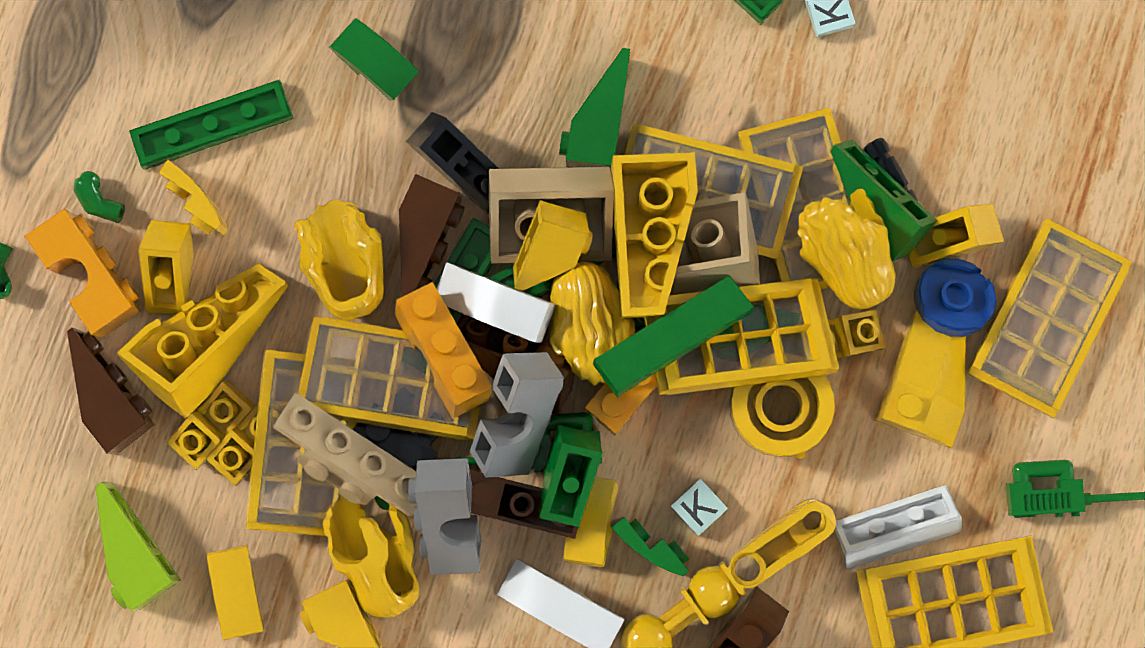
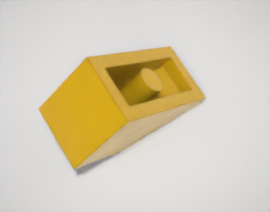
M539 201L513 267L515 289L526 290L576 267L580 255L587 254L592 242L593 232L588 229L586 213Z
M994 204L966 206L935 217L938 221L912 250L909 258L911 266L918 267L942 259L969 254L1004 242Z
M151 220L139 246L145 310L148 313L176 315L183 311L180 306L189 300L194 257L191 223Z
M349 579L301 601L304 610L300 611L302 622L308 633L315 632L319 640L341 648H383L367 612L363 610Z

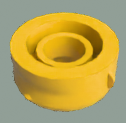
M785 353L787 363L808 361L801 356ZM775 354L760 359L754 355L750 359L751 368L777 364ZM825 375L735 386L731 391L729 408L734 429L749 447L764 455L773 457H789L794 455L798 459H803L806 456L805 451L818 444L827 434L833 421L835 403L830 382ZM778 386L786 387L793 391L800 405L799 414L796 419L784 426L776 425L769 421L764 415L762 408L763 397L766 392Z

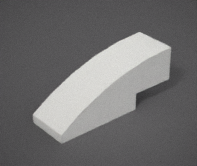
M448 262L445 264L437 286V290L447 307L535 343H542L556 306L554 303Z
M519 559L515 560L497 594L587 648H610L624 622L623 617Z

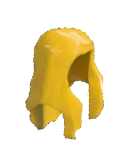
M857 189L850 195L851 205L855 212L850 205L845 204L841 199L833 200L826 196L821 201L810 202L806 205L804 211L799 214V229L797 233L802 239V248L800 249L802 259L821 274L826 284L837 297L850 308L868 309L887 299L895 287L896 277L890 257L888 229L884 225L882 217L876 213L874 204L866 196L865 190Z
M336 199L327 202L324 206L317 205L315 212L308 219L297 220L294 223L302 247L299 258L300 269L317 291L325 308L334 317L348 321L369 315L378 307L384 294L381 234L376 228H370L366 224L365 214L360 212L352 202Z
M579 262L574 269L553 278L550 300L556 306L550 319L549 341L555 353L565 357L575 376L578 375L581 380H588L592 385L596 386L599 382H606L593 366L594 359L634 335L636 325L633 318H622L620 292L605 268L595 263Z
M344 499L337 500L330 506L326 512V518L323 520L324 534L328 537V553L336 571L347 576L364 611L378 618H391L401 615L409 607L414 606L420 594L419 584L412 566L414 542L407 515L389 504V514L397 534L393 535L379 527L373 518L366 517L365 510L361 509L359 504Z

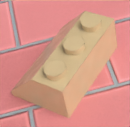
M610 167L489 169L491 263L516 262L540 200L586 213L588 229L593 232L589 251L586 255L581 254L578 262L612 261L614 187Z
M745 192L695 201L670 295L705 291L727 276H730L738 287L760 284L758 249Z

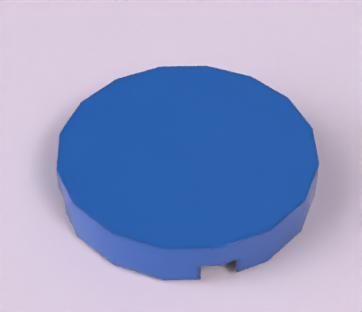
M959 258L942 259L928 267L917 280L914 290L915 307L922 320L936 332L950 337L968 336L979 331L993 315L996 305L994 286L989 278L986 280L980 273L982 270L975 264Z

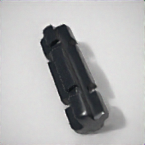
M878 138L868 143L864 151L918 201L913 190H908L907 185L909 183L895 157H890L888 154L891 150L885 139Z

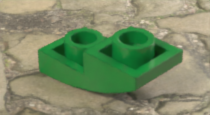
M354 18L329 46L357 75L362 74L389 101L394 100L419 72L394 47L357 18Z
M623 517L612 526V529L626 544L656 566L680 576H684L689 572L684 565L689 558L674 540L667 544L661 538L649 548L645 542L651 537L636 518L629 523Z

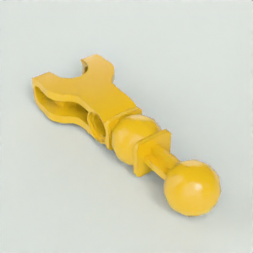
M806 499L800 502L739 548L731 556L727 565L722 561L719 563L720 566H707L698 570L691 578L688 589L686 586L681 589V593L685 598L658 617L652 614H641L632 618L625 625L622 632V648H672L673 637L700 618L703 624L707 625L709 618H721L730 614L737 606L740 595L746 594L744 588H753L761 584L786 565L812 550L833 533L836 527V518L833 510L817 499ZM812 511L819 512L821 516L820 524L814 529H806L803 524L804 517ZM743 557H752L759 563L757 574L750 579L740 577L735 571L737 562Z

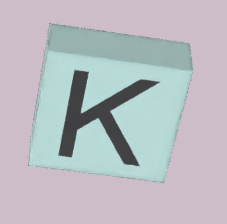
M805 0L816 38L854 28L856 23L849 0Z
M699 479L671 505V508L697 536L703 533L728 509L702 479Z

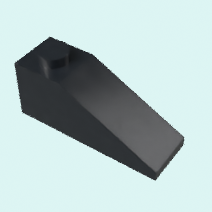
M431 112L406 142L434 169L489 215V169L499 168L446 117Z

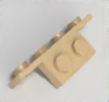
M294 394L274 423V429L305 448L297 462L304 466V470L308 475L316 480H326L339 489L342 497L352 503H361L366 506L372 499L378 496L407 516L411 517L414 515L417 503L410 504L408 483L409 478H416L415 470L301 395Z

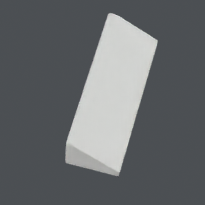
M944 485L837 520L834 534L847 569H851L958 534L962 530V517L947 486Z

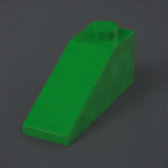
M621 49L571 120L570 132L562 131L559 155L566 156V167H610L611 169L612 158L616 155L630 49Z
M853 140L835 144L830 152L850 202V195L857 189L865 190L866 196L874 204L876 213L882 217L884 225L888 229L892 262L909 255L938 220Z

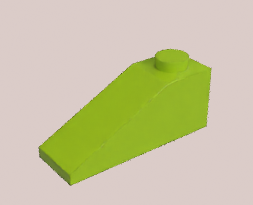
M101 482L95 486L107 575L114 586L111 588V593L122 608L126 609L129 607L131 612L141 610L179 583L181 579L113 482Z

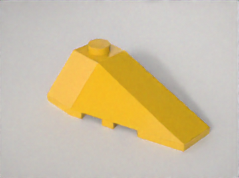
M695 152L614 155L610 171L614 187L613 220L622 318L664 316L698 193Z
M258 263L218 285L214 294L194 304L193 300L180 306L183 311L162 323L158 318L147 324L117 354L161 401L186 419L215 391L288 288V284Z
M915 307L874 421L952 448L965 412L966 336L950 337L936 332L922 320Z

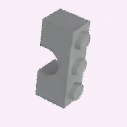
M547 352L502 355L492 388L507 413L494 419H480L470 449L485 478L529 475L534 459L539 453V446L545 429L550 423L556 399L563 388L564 377Z
M468 458L417 461L416 478H409L408 493L410 504L417 503L414 509L415 530L422 531L423 533L420 535L421 558H428L431 575L480 573L482 540L478 516L471 515L472 481Z

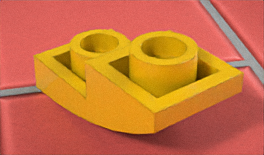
M167 160L159 174L169 181L165 188L183 200H186L189 194L191 195L183 206V209L193 215L189 222L208 235L214 229L224 236L228 228L217 206L193 179Z
M876 309L828 319L837 359L885 349ZM806 332L793 333L798 356L812 360Z
M229 380L223 381L201 408L191 413L166 443L197 470L207 461L208 455L233 428H237L256 405Z
M258 404L237 428H233L206 458L234 486H237L251 473ZM273 410L270 436L285 437V435L274 429V423L282 410ZM269 445V453H270L276 446Z
M595 477L576 538H565V562L605 567L613 532L610 521L618 491L616 480Z
M248 545L207 553L209 574L222 639L226 640L264 632Z

